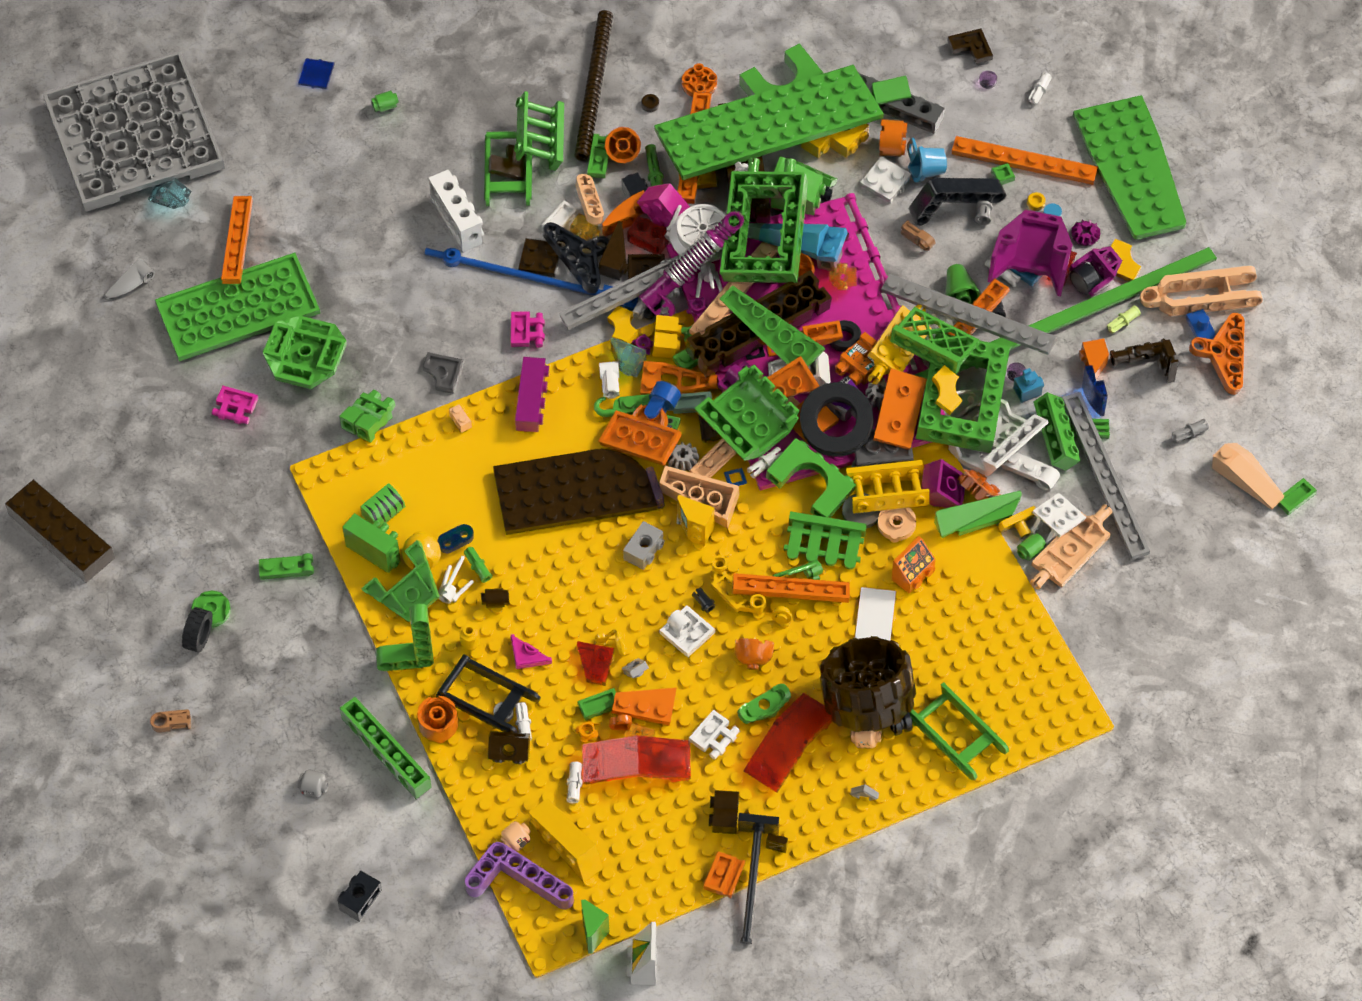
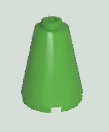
M954 264L947 269L945 295L973 304L981 295V292L965 267L961 264Z

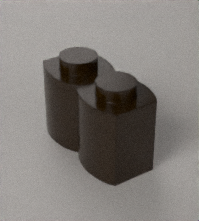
M715 790V795L710 796V808H714L713 814H709V826H712V833H737L739 792Z

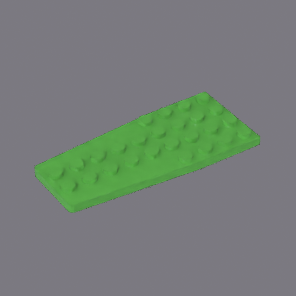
M1135 96L1074 110L1073 116L1094 165L1098 167L1097 171L1132 237L1138 240L1184 229L1186 227V218L1160 136L1143 96Z

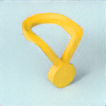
M612 630L608 634L601 633L595 636L597 643L615 640L619 654L621 656L626 655L624 639L618 635L616 630Z

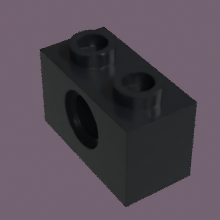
M360 870L357 876L354 875L351 878L347 890L340 893L337 900L339 910L360 922L381 893V882ZM357 893L363 894L361 897H354Z

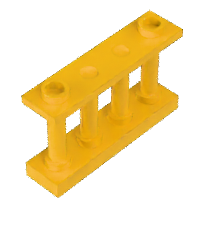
M922 460L846 468V475L852 478L854 484H856V497H852L853 514L929 505V489L921 490L919 479L923 477ZM911 480L913 491L902 492L900 481ZM892 482L895 493L883 494L881 483ZM873 484L876 495L864 496L862 486Z

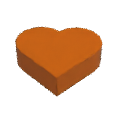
M622 714L610 718L609 727L613 730L631 731L632 717Z

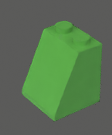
M779 157L774 172H784V161L787 158ZM796 163L795 172H805L808 180L805 214L814 215L816 208L819 209L820 196L825 193L826 185L823 184V176ZM771 198V208L784 210L785 201L783 198Z

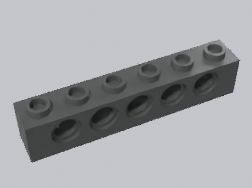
M860 74L872 94V83L879 81L873 77ZM912 94L910 98L879 104L884 114L933 134L936 133L944 119V107Z

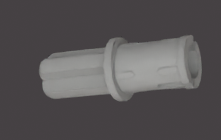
M1201 419L1193 424L1188 423L1185 427L1172 432V438L1176 442L1189 437L1194 438L1196 434L1207 431L1209 425L1208 423L1204 424L1207 422L1205 419Z

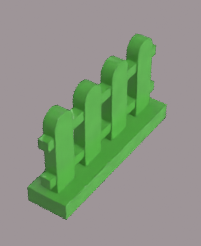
M790 511L789 525L791 526H788L787 532L791 534L789 544L784 545V551H787V557L790 560H796L799 553L806 554L807 562L818 559V556L825 557V563L830 567L837 563V559L844 560V566L849 570L855 568L856 562L860 563L861 557L858 556L859 545L864 544V538L861 537L866 535L867 524ZM802 535L810 536L808 548L800 547ZM821 538L829 539L827 551L819 550ZM840 541L848 542L846 554L838 553Z

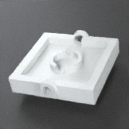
M881 156L875 165L871 167V170L867 172V175L860 184L863 188L891 204L895 197L904 191V186L910 180L911 173Z

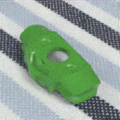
M778 684L757 698L743 704L737 711L738 716L745 724L773 718L791 698V692L785 684ZM762 699H766L770 703V707L766 710L759 707L758 703Z

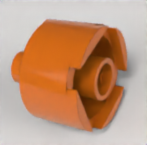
M882 119L879 156L901 157L905 155L906 140H903V138H906L907 123H904L902 120Z
M444 696L429 697L419 705L417 712L419 730L426 739L436 743H444L456 733L458 729L457 710L455 704L449 698Z

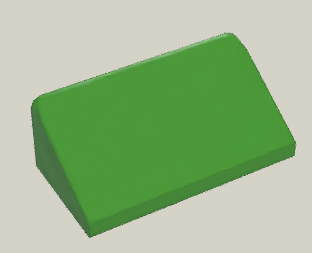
M906 76L872 83L871 91L878 105L911 97Z

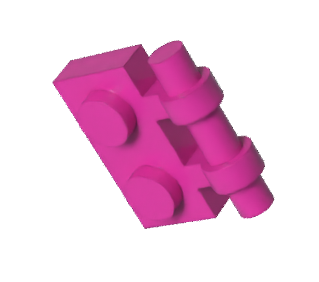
M530 311L511 312V347H530V341H535L537 348L543 347V341L545 340L543 313L538 312L536 313V318H530ZM530 326L535 327V332H530Z
M222 385L216 399V404L221 406V408H213L212 415L217 416L221 420L228 419L236 424L243 423L248 425L250 418L243 415L244 413H253L258 401V395ZM228 409L237 410L236 414L228 412Z

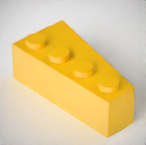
M548 798L528 812L531 819L529 821L531 827L535 831L538 830L544 840L556 850L583 882L603 869L596 845Z

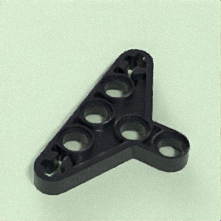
M546 223L542 232L545 240L583 289L589 293H596L601 284L597 257L603 255L610 240L605 236H597L586 241L556 223ZM557 242H563L566 246L560 247L557 245ZM602 242L606 247H599L597 243ZM582 249H589L591 253L586 254ZM573 255L574 257H576V259L570 260L567 258V256ZM583 268L586 270V273H580L577 269Z

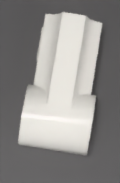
M618 361L599 363L603 397L614 399L619 396Z

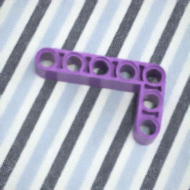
M501 842L493 843L465 878L466 892L471 897L482 895L498 873L503 871L560 909H569L574 903L573 890L569 885ZM495 853H503L502 856H494ZM513 863H518V864H519V866H517V867H512V866H510V865L513 864ZM484 868H491L488 872L482 871ZM528 874H535V875H536V876L533 877V878L527 877ZM472 883H478V884H479V885L476 886V887H471V886H470ZM546 884L552 885L551 888H544L543 886ZM562 895L569 896L567 899L560 898V896Z

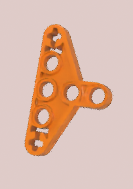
M1231 313L1213 340L1196 337L1189 345L1191 354L1211 360L1225 391L1231 395L1238 394L1243 387L1245 320L1239 313ZM1230 335L1238 336L1239 341L1232 340ZM1194 344H1200L1203 349L1197 350L1194 347ZM1212 347L1219 348L1221 353L1213 352ZM1230 351H1236L1239 354V356H1232ZM1235 366L1238 372H1232L1229 367Z

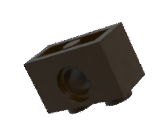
M490 732L488 759H492L496 763H503L505 760L513 761L515 764L528 762L530 757V733ZM507 744L512 745L514 751L507 752L504 746Z

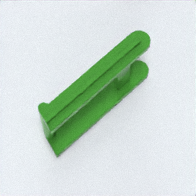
M517 131L486 132L484 200H486V207H490V193L526 192V206H530V200H532L531 154L526 153V181L490 182L489 157L491 155V139H516ZM527 139V146L532 147L531 139Z
M943 682L941 684L942 694L918 714L912 709L910 713L912 724L917 726L969 779L974 781L978 776L968 764L990 744H993L1003 754L1008 753L1009 748ZM947 700L983 734L960 754L923 720Z

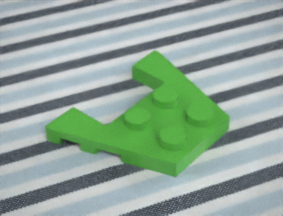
M416 540L404 551L415 565V568L389 591L385 590L377 578H373L361 588L365 593L374 597V599L408 622H410L409 609L412 605L425 604L428 608L440 598L422 543L419 540Z

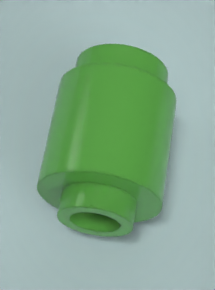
M390 90L375 95L374 98H371V103L374 111L381 113L396 108L399 100L397 94L392 93Z
M1031 534L1017 546V553L1021 559L1030 561L1044 549L1046 542L1040 534Z

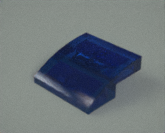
M1093 365L1085 366L1082 382L1083 392L1095 412L1100 416H1104L1108 397L1104 380L1096 381Z

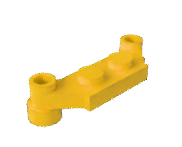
M721 555L715 556L712 559L714 582L711 583V588L736 613L744 611L754 615H761L766 606L765 597L761 594H755L752 597L743 594H732L733 579L726 573L727 559Z

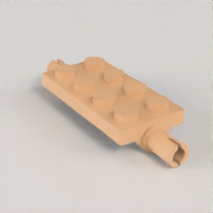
M1103 504L1094 515L1086 516L1083 522L1063 536H1056L1032 561L1031 566L1039 571L1030 580L1033 587L1037 584L1035 588L1040 589L1050 579L1062 588L1110 538L1111 533L1102 526L1103 522L1113 513L1110 507L1105 509L1107 505Z

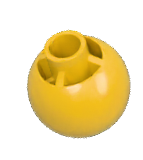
M416 532L403 545V560L412 570L415 568V565L404 551L416 540H419L422 543L429 567L432 569L437 565L441 556L439 543L434 537L425 532Z

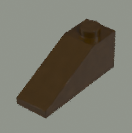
M618 221L599 262L600 275L620 281L622 275H625L628 270V264H626L622 222Z

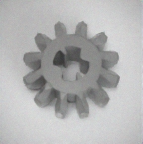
M884 378L877 385L869 383L865 391L871 407L877 406L879 411L886 387Z
M682 441L681 445L676 444L667 460L668 466L689 471L697 464L699 455L696 447L692 448L691 443L684 445Z

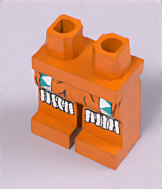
M866 332L860 335V339L840 355V361L835 366V372L840 376L848 372L851 374L849 376L856 386L860 383L863 385L868 383V376L874 370V360L868 354L877 340Z

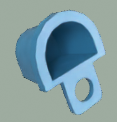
M910 138L907 143V152L910 158L908 169L914 182H922L925 178L945 174L947 158L944 148H923V146L917 148L915 138Z

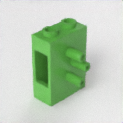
M355 513L345 523L343 533L346 547L387 573L393 568L395 569L400 563L398 540H396L398 533L392 531L389 535L385 533L389 529L387 523L381 525L378 520H375L371 524Z

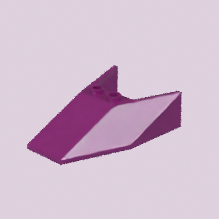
M1024 210L999 231L991 257L987 282L991 283L994 278H998L1007 269H1015L1018 272H1030L1038 276L1046 275L1050 277L1057 296L1061 297L1073 246L1062 217Z

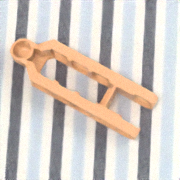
M1242 266L1165 275L1158 286L1147 287L1142 291L1140 302L1146 308L1159 307L1160 311L1171 317L1186 315L1202 309L1205 312L1254 307L1260 305L1263 298L1261 291L1230 290V286L1248 284L1256 280L1255 268L1253 266ZM1216 287H1218L1219 295L1209 296V294H1206L1205 296L1194 298L1189 296L1186 299L1177 300L1166 296L1168 293Z

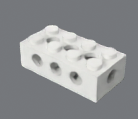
M448 169L429 177L430 196L462 252H465L483 244L482 236H484L481 228L483 222L479 215L476 216L474 213L475 209L472 202L467 201L464 189L459 188L456 176L452 175Z

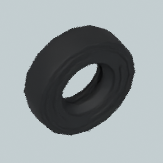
M841 320V330L849 332L852 338L849 341H841L839 339L830 343V345L837 351L845 352L860 339L861 330L854 322Z

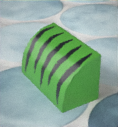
M389 483L360 506L363 518L371 524L378 520L381 525L387 523L406 507L400 494Z

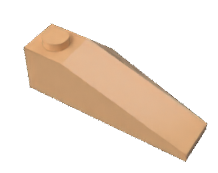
M1238 443L1224 444L1213 455V470L1271 510L1284 498L1282 492L1253 454Z

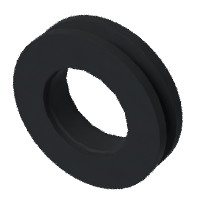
M833 382L821 385L807 396L800 412L802 433L808 444L821 454L832 457L850 455L864 446L871 435L873 412L870 402L858 388L850 384ZM841 402L853 409L856 414V424L851 432L845 436L831 437L821 431L818 427L817 418L821 409L827 404Z

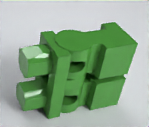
M374 389L369 394L363 392L360 398L354 402L353 406H349L339 416L342 429L354 435L357 434L358 437L371 443L375 439L376 432L393 418L391 411L395 408L394 399L387 397L384 401H381V394Z

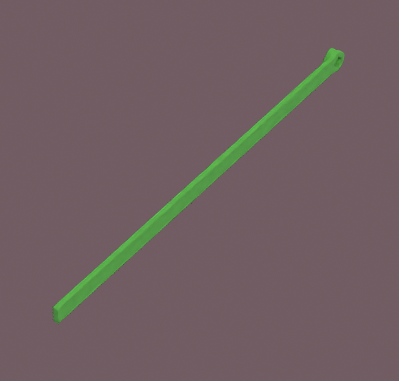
M1209 247L1028 326L1051 333L1136 296L1147 287L1158 286L1165 275L1191 272L1216 261L1217 257ZM998 338L990 342L1010 346V350L1021 346L1004 338ZM961 364L958 373L973 366ZM928 369L915 375L927 379Z

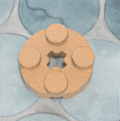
M910 508L882 510L877 521L878 529L891 542L907 539L916 529V516ZM893 520H900V525H894Z

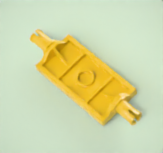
M903 305L898 309L868 354L874 360V370L868 376V380L870 382L874 377L875 379L872 382L874 385L880 382L883 375L889 374L890 369L903 372L914 356L913 353L890 342L893 327L899 325L910 312ZM916 305L915 307L921 309L922 305ZM916 314L913 316L914 321L921 320L922 318ZM925 325L916 326L917 331L926 330ZM904 327L908 331H913L912 327Z

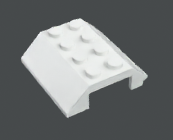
M1001 399L991 453L949 445V451L962 465L988 477L1049 422L1047 419L1036 414L1032 415L1028 420L1019 417L1011 412L1008 402ZM979 412L971 418V421L977 422Z

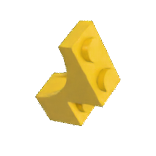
M869 124L802 143L801 148L816 158L826 154L829 148L847 158L851 153L856 152L862 142L868 139L870 135Z

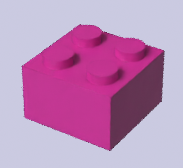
M670 183L648 187L637 201L641 210L651 218L653 224L658 228H665L670 225L678 205L682 206L679 215L690 207Z

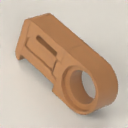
M909 220L901 226V235L923 250L929 251L936 244L930 234L920 230L911 224Z
M188 709L157 712L150 719L152 729L156 732H170L171 729L186 727L191 729V715ZM159 718L165 720L162 726H156L154 722Z

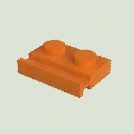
M718 851L704 883V889L722 896H728L731 899L744 869L745 860L741 861L734 856Z

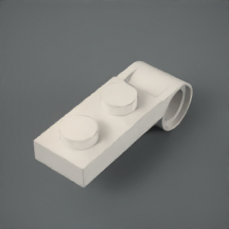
M1017 452L1001 465L1002 469L1035 481L1036 485L1046 492L1052 489L1060 477V473L1055 468Z

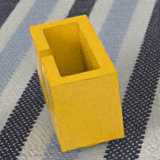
M656 315L652 356L673 359L676 352L680 351V341L677 340V336H681L682 325H678L679 317Z

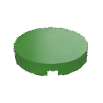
M213 590L201 593L198 598L194 599L191 609L198 607L211 611L213 614L212 627H218L225 623L231 612L229 600L221 592Z

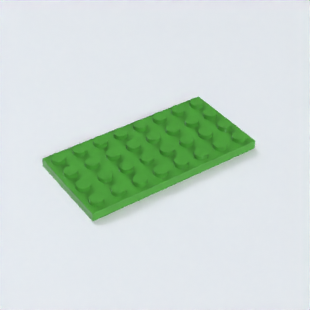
M296 253L244 269L242 271L241 284H222L220 277L155 299L156 306L179 361L271 331L275 322L285 321L296 316L309 318L320 314L319 306Z

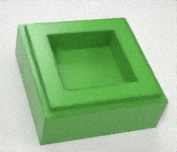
M1008 163L991 168L993 177L999 179L1002 185L1015 181V175Z

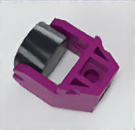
M1111 246L1101 249L1094 248L1070 265L1071 267L1068 268L1071 271L1069 274L1070 280L1078 292L1085 295L1089 293L1093 297L1109 286L1123 260ZM1098 274H1099V275L1102 277V279H1103V281H1102L1101 283H1100V278H1099Z

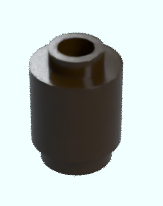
M485 589V593H481L482 605H486V609L501 608L509 605L508 589Z

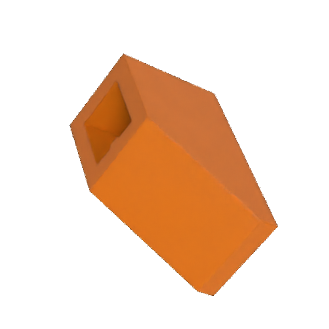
M1104 338L1082 342V348L1079 350L1080 360L1084 361L1085 364L1084 374L1089 378L1090 383L1096 381L1108 363L1109 352Z

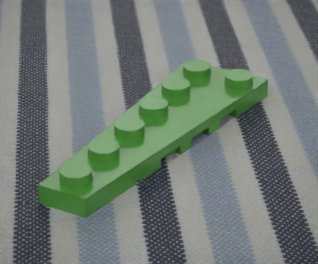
M733 285L720 298L786 364L801 356L809 367L825 351L822 345L797 330Z

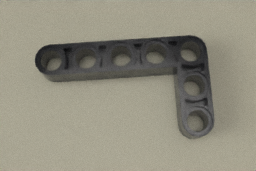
M933 178L924 185L908 209L915 225L922 226L930 221L942 203H978L979 201L999 203L1007 195L1000 180L996 178Z

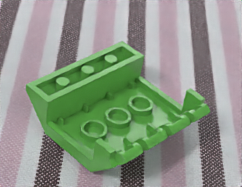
M752 365L750 368L746 366L739 371V380L716 399L712 400L710 397H707L694 408L744 461L761 457L787 436L798 421L799 417L797 414L800 411L791 401L787 403L789 399L779 389L774 391L776 386L766 376L761 379L763 373L755 365Z

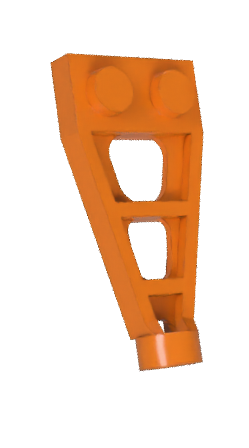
M644 361L640 395L650 394L656 382L661 381L662 375L665 373L678 378L675 386L680 390L681 394L709 391V389L717 390L718 375L712 374L705 377L703 373L664 362ZM682 378H695L696 384L694 386H682Z

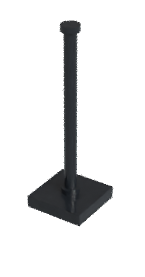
M739 813L738 831L754 832L743 936L740 938V943L752 944L751 928L762 833L779 835V817Z

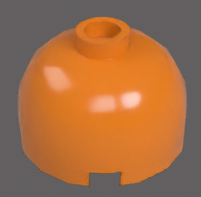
M629 127L613 129L605 140L606 153L617 163L631 162L638 156L641 150L639 135Z
M749 638L735 640L736 658L740 663L747 665V669L758 670L759 666L766 665L773 657L774 642L765 640V644H762L763 642L759 641V639Z

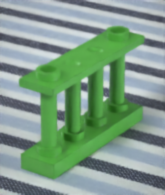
M524 91L521 97L517 98L515 104L517 107V134L514 147L516 160H520L525 153L547 159L549 161V169L556 171L563 162L564 102L557 101L553 107L549 108L528 102V92ZM528 109L547 114L550 117V122L529 117ZM527 124L548 129L550 137L527 131ZM527 139L548 144L549 152L527 146Z

